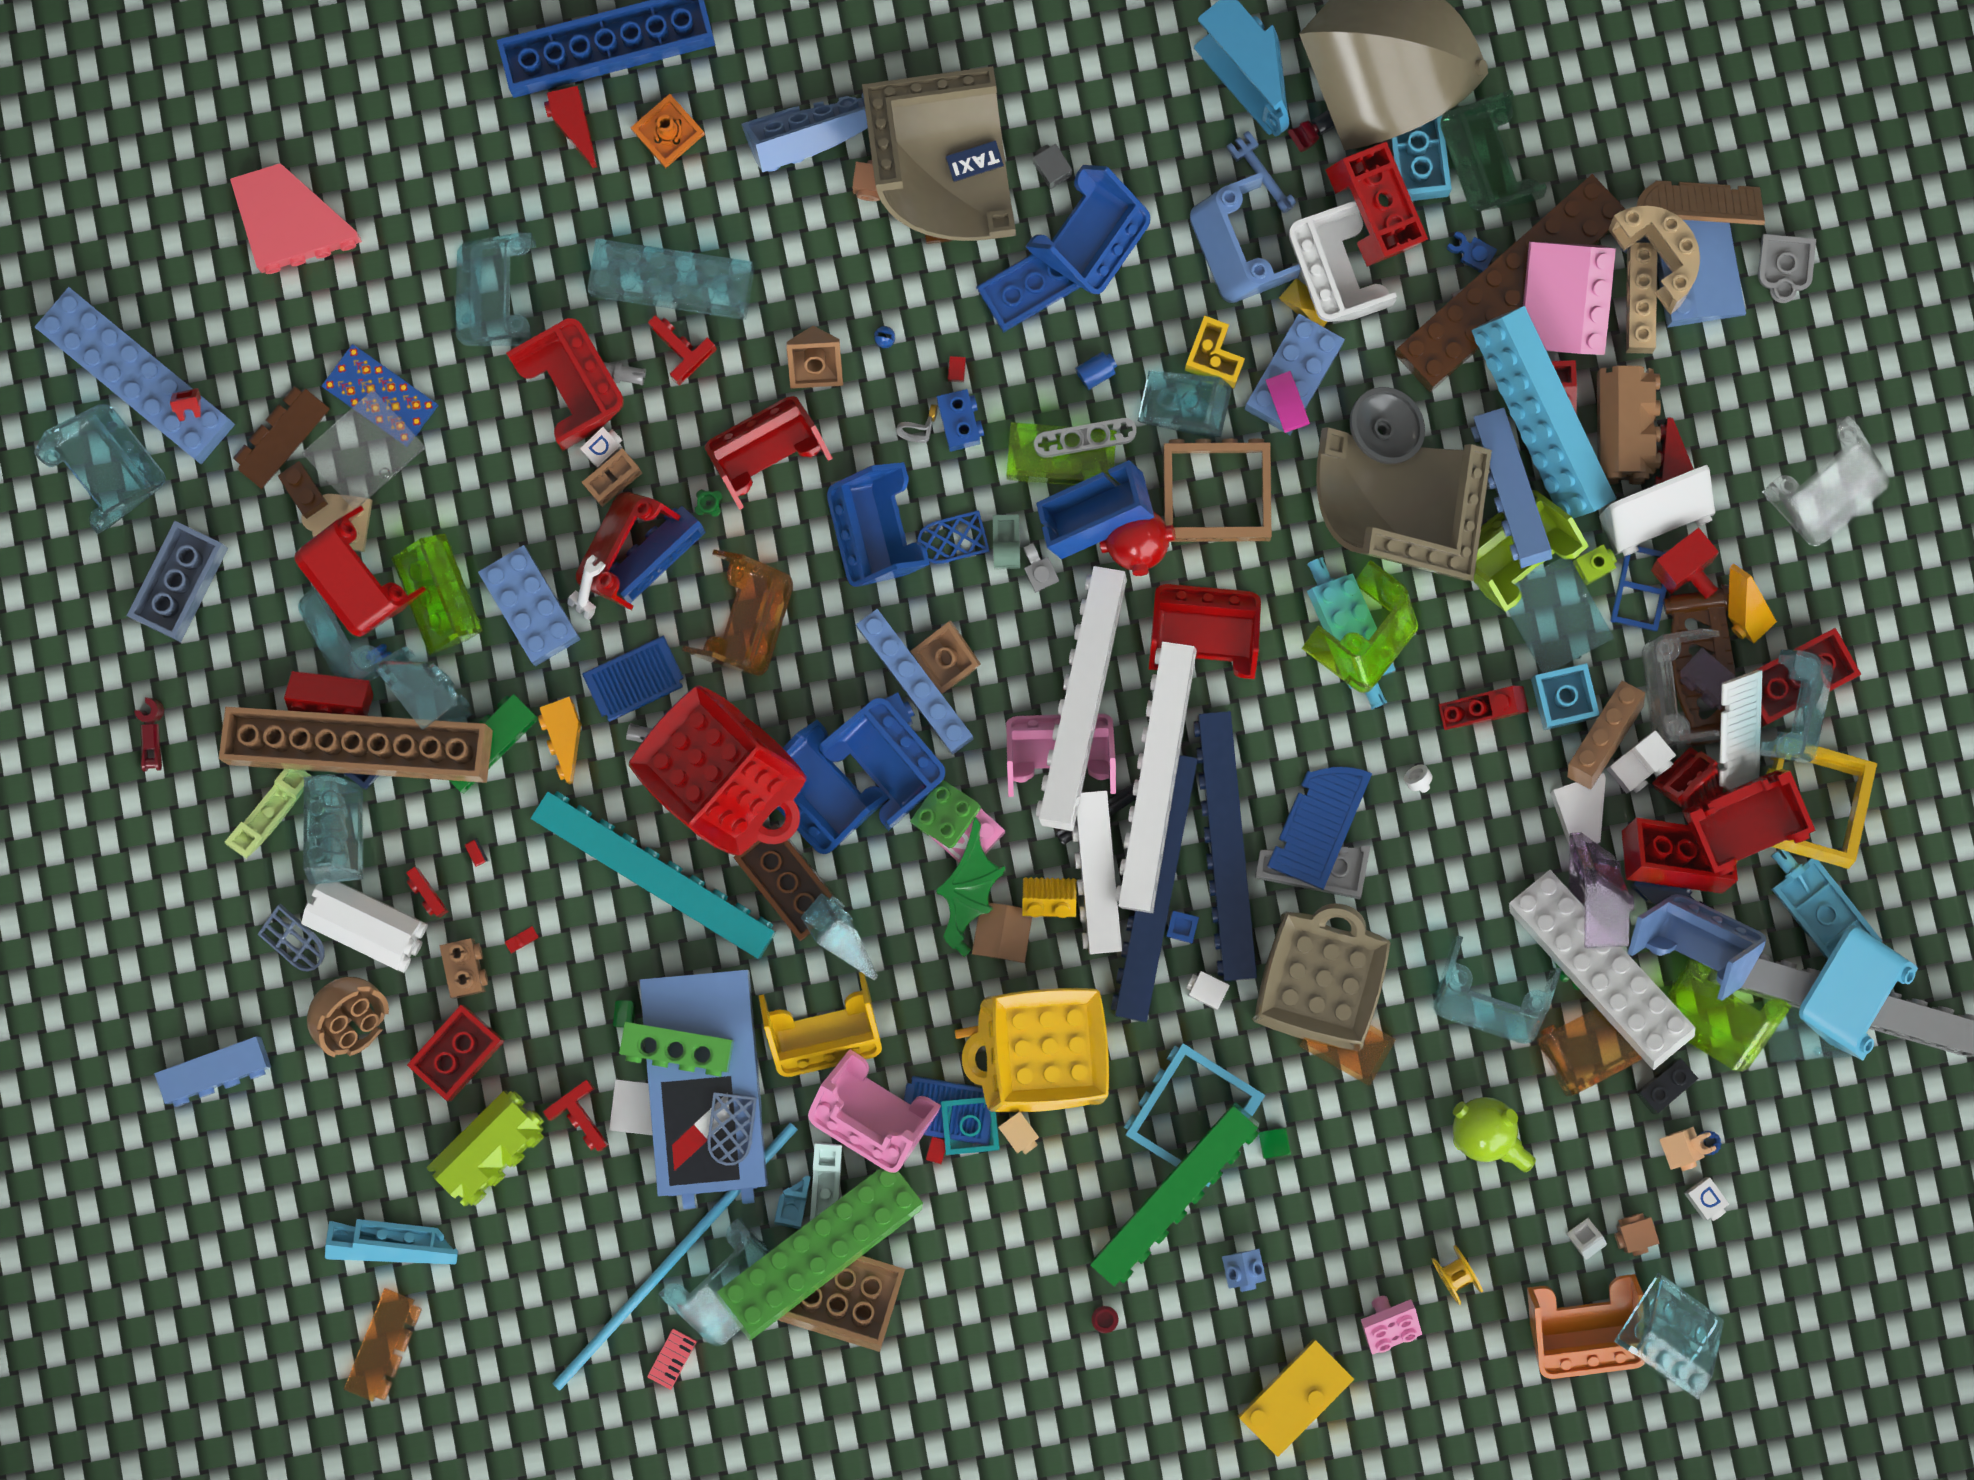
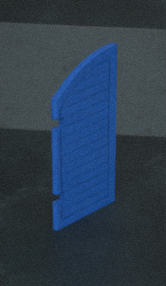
M1331 767L1314 772L1307 771L1301 786L1309 789L1307 795L1297 794L1279 837V840L1286 842L1284 849L1275 846L1267 867L1324 890L1372 773L1349 767Z

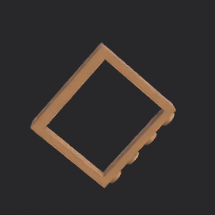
M1260 438L1249 439L1248 443H1238L1237 439H1222V443H1211L1210 439H1197L1195 443H1185L1183 439H1171L1169 443H1164L1163 485L1164 522L1166 525L1173 524L1172 454L1262 453L1263 527H1174L1176 540L1169 542L1271 540L1270 443H1264V439Z

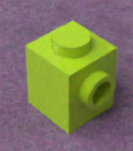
M1603 544L1575 559L1572 564L1584 586L1614 571L1617 560L1610 548L1606 550Z

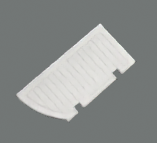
M1755 670L1722 683L1721 705H1725L1726 711L1721 712L1720 763H1724V768L1719 770V786H1722L1727 791L1759 778L1762 670Z

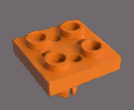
M671 94L630 127L633 133L665 169L705 135L704 131ZM658 137H660V138L662 139V141H661L660 143H655V139H656L657 142H659V138H658ZM680 139V143H679V144H674V143H673V140L675 141V143H677L678 140Z

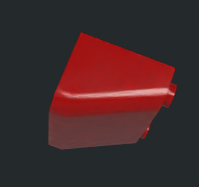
M1784 769L1768 773L1683 810L1686 821L1713 873H1719L1720 876L1734 871L1733 865L1737 864V861L1786 840H1794L1795 844L1803 842L1810 838L1809 833L1816 831L1791 771Z

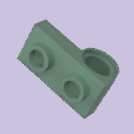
M993 515L994 569H1020L1019 515Z

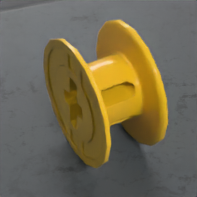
M1454 1245L1453 1248L1458 1257L1457 1260L1442 1268L1435 1258L1431 1259L1448 1291L1457 1304L1461 1305L1456 1291L1470 1283H1473L1479 1292H1483V1289L1459 1248Z

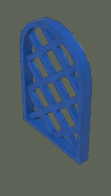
M979 510L932 522L920 531L917 542L925 545L926 550L930 548L937 552L933 560L928 558L929 562L934 564L949 563L990 552ZM974 515L971 522H968L963 519L965 517ZM977 516L981 529L973 525ZM956 520L952 527L945 524V522ZM959 521L968 525L964 534L955 529ZM939 524L934 532L928 529L929 527ZM941 526L950 530L946 538L937 534ZM970 528L979 532L975 540L966 536ZM925 531L932 534L928 543L921 540V536ZM953 532L961 536L957 545L949 541ZM981 535H983L985 546L978 543ZM935 537L944 541L939 550L930 545ZM964 539L973 543L969 551L960 547ZM946 543L955 548L950 556L942 552ZM975 545L983 549L980 551L972 552ZM957 550H959V551H961V552H963V553L965 554V555H961V556L954 557V555H955V553L957 552ZM939 555L947 558L945 560H937Z

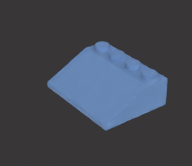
M1683 220L1690 227L1697 240L1700 252V265L1696 280L1681 306L1671 315L1664 307L1667 328L1746 315L1730 223ZM1657 252V271L1661 288L1664 286L1661 280L1670 275L1672 271Z

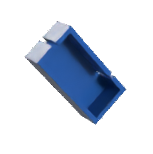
M1128 460L1108 470L1109 475L1121 484L1119 486L1102 472L1036 503L1040 521L1044 525L1042 529L1046 546L1060 559H1064L1107 539L1115 529L1124 524L1154 518L1143 472L1131 461Z

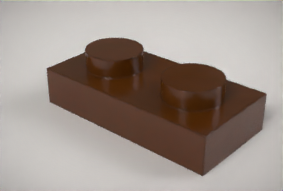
M300 461L278 475L280 481L306 519L328 505Z

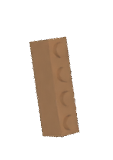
M1624 681L1620 682L1569 762L1567 778L1590 790L1593 788L1644 707L1646 692Z

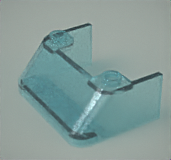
M314 586L299 601V613L334 676L371 681L415 656L414 652L407 646L385 658H382L380 652L370 645L362 646L353 651L332 610Z
M1459 935L1454 937L1433 1001L1434 1012L1443 1019L1520 1044L1532 1042L1536 1038L1548 1013L1562 969L1557 967L1551 969L1544 992L1540 990L1528 992L1524 996L1520 1007L1470 990L1473 979L1471 971L1466 966L1455 963L1463 937Z

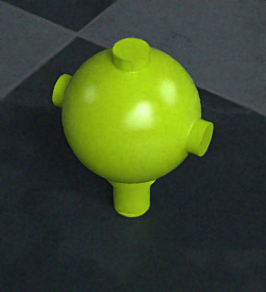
M1490 1097L1475 1098L1467 1103L1462 1101L1455 1106L1453 1110L1455 1115L1453 1143L1458 1150L1475 1161L1493 1162L1501 1159L1503 1162L1514 1164L1524 1173L1532 1169L1536 1158L1524 1149L1522 1142L1517 1138L1518 1116L1513 1109H1510L1502 1101Z

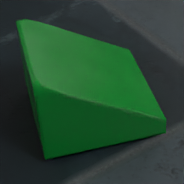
M617 1000L615 1002L614 1027L624 1028L625 1022L634 1023L636 1008L634 1001Z
M1286 1128L1259 1132L1263 1159L1291 1154Z

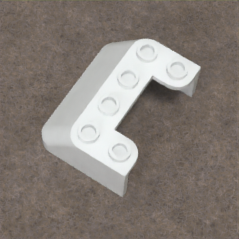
M1355 201L1300 219L1292 224L1289 231V239L1316 313L1320 319L1326 322L1354 320L1392 307L1397 298L1395 292L1389 294L1387 288L1380 284H1373L1362 289L1359 288L1342 242L1356 237L1363 227V220Z

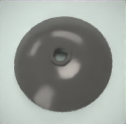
M1389 387L1374 388L1361 395L1352 407L1350 430L1353 439L1361 451L1371 459L1384 464H1399L1409 460L1421 448L1425 437L1423 415L1416 403L1405 393ZM1377 428L1382 430L1383 435L1378 432Z

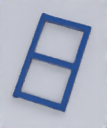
M1638 546L1639 551H1637L1661 557L1666 553ZM1630 555L1624 556L1610 621L1657 632L1664 604L1663 599L1667 589L1663 584L1660 589L1625 581ZM1623 587L1659 594L1653 624L1617 616Z

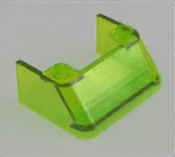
M1371 560L1359 574L1356 582L1359 589L1390 611V614L1372 637L1367 640L1362 635L1351 632L1339 641L1318 625L1301 648L1352 688L1363 693L1373 689L1418 630V622L1406 587Z

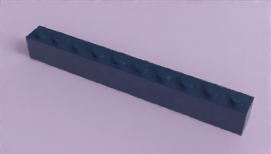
M1231 711L1199 714L1198 721H1193L1194 735L1195 737H1200L1201 746L1196 748V757L1198 758L1197 764L1202 763L1203 774H1198L1199 788L1200 790H1205L1206 800L1201 801L1202 816H1207L1208 827H1204L1205 843H1210L1211 853L1206 854L1207 869H1212L1213 880H1209L1210 896H1215L1216 907H1211L1212 922L1218 923V933L1214 934L1215 950L1220 949L1221 960H1216L1218 976H1223V982L1256 979Z
M1179 755L1154 912L1135 911L1134 916L1129 915L1126 931H1130L1131 935L1129 942L1124 941L1121 957L1126 958L1125 966L1118 969L1116 983L1121 984L1119 995H1113L1111 1010L1116 1011L1115 1017L1145 1023L1148 1019L1198 758Z

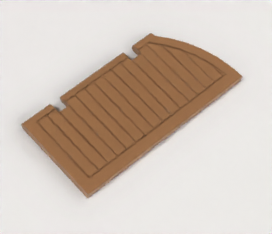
M1655 180L1653 184L1642 192L1636 205L1660 207L1676 214L1682 220L1764 225L1765 223L1760 187L1738 186V189H1731L1730 185L1679 182L1677 186L1672 185L1671 181Z

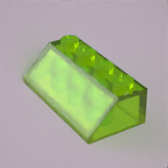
M445 533L420 538L392 557L401 584L407 595L422 586L426 589L424 593L410 604L429 655L468 641L483 631Z

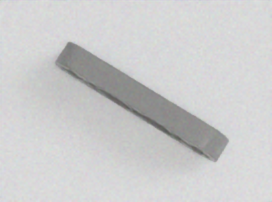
M1120 418L1046 431L1036 436L1034 449L1039 456L1049 458L1127 444L1134 440L1137 428L1131 419ZM1122 424H1126L1127 428L1132 429L1128 433V437H1123L1122 433L1114 434L1115 440L1110 441L1108 426H1113V431L1120 430ZM1097 428L1102 429L1106 433L1105 440L1100 443L1094 442L1090 436L1091 432ZM1067 434H1077L1080 439L1079 444L1075 447L1067 446L1064 442ZM1061 435V450H1057L1058 444L1051 445L1049 451H1044L1043 447H1038L1039 444H1042V439L1047 438L1048 442H1056L1055 436Z

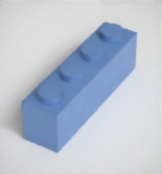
M256 1036L154 1074L164 1103H173L174 1107L189 1103V1097L198 1094L199 1098L214 1094V1088L224 1085L225 1089L240 1084L239 1079L249 1076L251 1080L266 1074V1069L271 1068V1064L262 1038Z

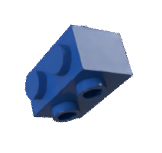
M968 389L937 396L949 451L952 452L980 445V437L984 436L981 420L975 421L973 412L978 411L975 396H969ZM958 405H959V406H962L960 409H955V408H954L955 406H958ZM962 431H968L967 434H961Z

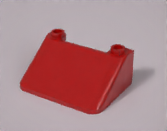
M630 492L620 493L614 499L576 572L577 583L581 585L587 559L591 555L596 556L597 561L594 566L600 561L606 564V566L598 575L593 577L590 591L632 611L634 605L616 595L620 587V581L616 575L609 572L637 517L644 521H650L660 512L679 521L681 516L652 498Z
M1174 584L1160 585L1155 591L1148 670H1158L1159 664H1155L1156 650L1161 648L1162 642L1194 646L1197 650L1196 658L1231 661L1233 662V672L1237 677L1255 679L1260 636V597L1250 591Z

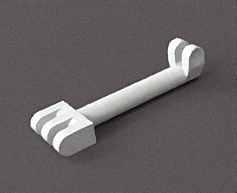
M594 555L587 559L584 566L579 593L575 590L569 596L567 603L571 607L577 605L576 611L580 614L584 611V617L587 620L592 618L596 606L588 601L593 577L598 575L606 566L602 561L594 566L597 561V557Z

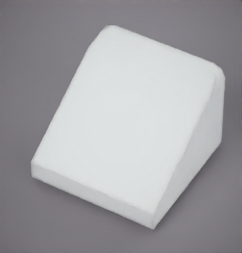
M1589 1218L1566 1233L1585 1260L1607 1245L1603 1235Z

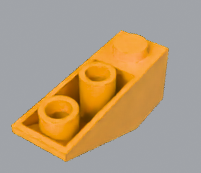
M567 697L540 707L541 715H538V720L542 730H548L550 740H547V745L551 755H557L559 764L556 765V770L560 780L565 779L570 785L574 781L581 722L573 700Z

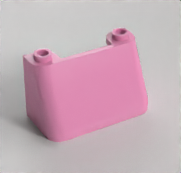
M850 1049L821 1084L809 1110V1120L816 1128L888 1172H897L937 1115L941 1105L925 1096L916 1097L911 1105L868 1079L866 1077L869 1072L867 1061Z

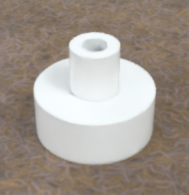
M1421 764L1409 769L1404 776V781L1411 791L1420 790L1422 793H1425L1430 789L1429 784L1433 776L1427 766Z

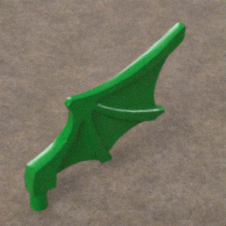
M977 817L973 820L970 837L961 861L951 876L936 890L938 895L943 896L947 900L950 909V918L943 937L952 949L955 948L963 957L971 951L962 941L966 937L963 934L964 930L973 919L982 914H988L993 910V907L989 906L988 903L989 892L995 881L1003 876L1006 865L999 867L993 864L986 857L980 842L981 822Z

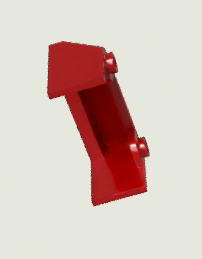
M795 396L786 397L713 437L705 445L708 456L739 510L744 508L738 496L749 492L753 484L751 476L796 451L802 457H813L821 450L828 461L833 459L814 422Z
M362 506L334 521L295 553V562L347 630L358 637L364 636L403 611L426 591L425 587L422 586L407 595L402 587L396 583L390 582L381 586L349 544L356 539L357 532L351 521L364 510Z

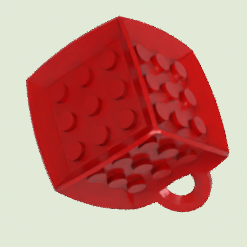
M698 685L686 693L658 721L629 761V767L636 777L669 812L703 840L726 853L739 856L758 840L766 844H779L791 838L798 829L800 812L794 799L806 782L807 776L771 736L748 719L724 697L705 687ZM780 806L786 816L784 824L774 830L765 828L762 825L764 821Z

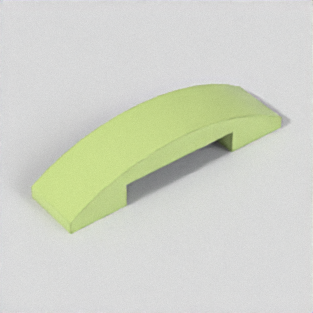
M284 769L274 781V786L244 822H240L227 838L225 844L247 859L287 815L311 781L312 776L304 770Z

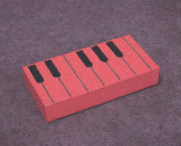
M673 1328L647 1377L671 1390L697 1341Z

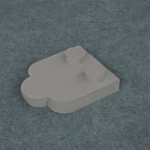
M1769 234L1762 235L1758 280L1763 287L1770 289V295L1776 302L1787 303L1791 301L1797 291H1802L1811 284L1816 239Z

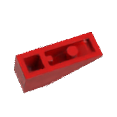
M578 86L547 92L548 101L544 102L547 117L553 118L556 126L592 168H596V158Z

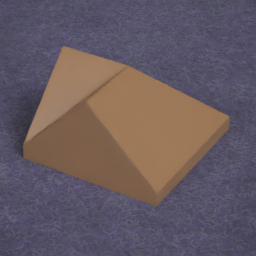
M811 326L786 342L790 388L843 386L840 339L815 326Z

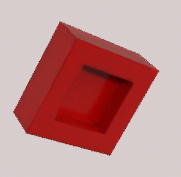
M199 389L172 393L170 405L172 412L176 413L179 421L185 420L186 415L184 411L187 409L194 412L195 418L201 417Z

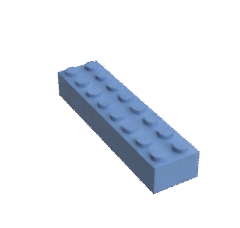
M70 287L66 289L36 324L35 328L200 464L206 460L234 427L235 424L202 396L200 400L201 417L195 418L194 412L187 409L184 411L186 415L185 420L179 421L176 413L172 412L170 405L172 393L191 390L192 388Z

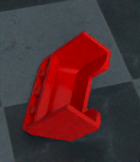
M565 319L506 352L517 372L523 378L532 379L548 371L572 415L560 421L554 429L555 440L562 451L599 431L623 407L624 399L582 324L576 319Z

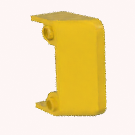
M864 971L859 972L862 991L853 992L846 997V1009L794 1021L792 1014L787 1010L779 1009L769 1012L764 994L759 995L764 1029L778 1074L784 1077H792L835 1067L850 1049L865 1060L880 1054L882 1045Z

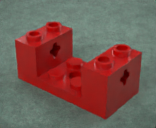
M1387 142L1343 158L1325 170L1335 194L1349 188L1352 192L1370 234L1357 242L1367 267L1410 250L1428 240ZM1379 194H1383L1387 197V207H1384L1379 203Z

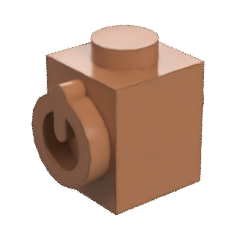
M868 160L867 163L856 162L853 193L857 194V198L865 201L880 200L875 185L872 160Z
M1638 1213L1618 1220L1619 1226H1616L1618 1233L1614 1235L1619 1249L1623 1248L1625 1253L1632 1252L1633 1256L1642 1255L1649 1252L1648 1247L1660 1244L1651 1217H1644L1643 1213Z

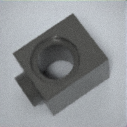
M1056 144L1051 147L1045 145L1035 152L1036 156L1033 157V164L1049 189L1072 177V168Z

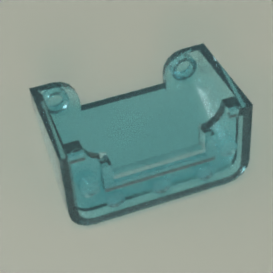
M1781 650L1778 663L1788 668V679L1801 681L1791 733L1778 731L1777 737L1773 741L1762 742L1760 755L1796 763H1808L1817 754L1833 676V667L1827 659L1810 652Z

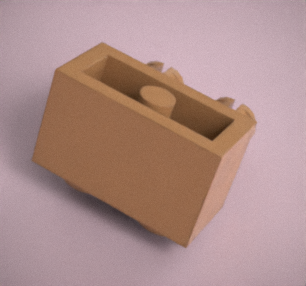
M470 938L439 945L450 998L456 999L486 992L485 985H488V978L485 969L481 970L479 959H483L480 943L475 944V940Z

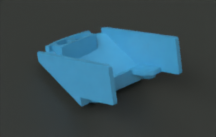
M1219 0L1199 16V23L1209 34L1194 45V50L1268 135L1279 136L1288 128L1289 117L1281 49L1276 30L1272 25L1264 31L1265 27L1261 20L1255 15L1252 17L1238 0Z

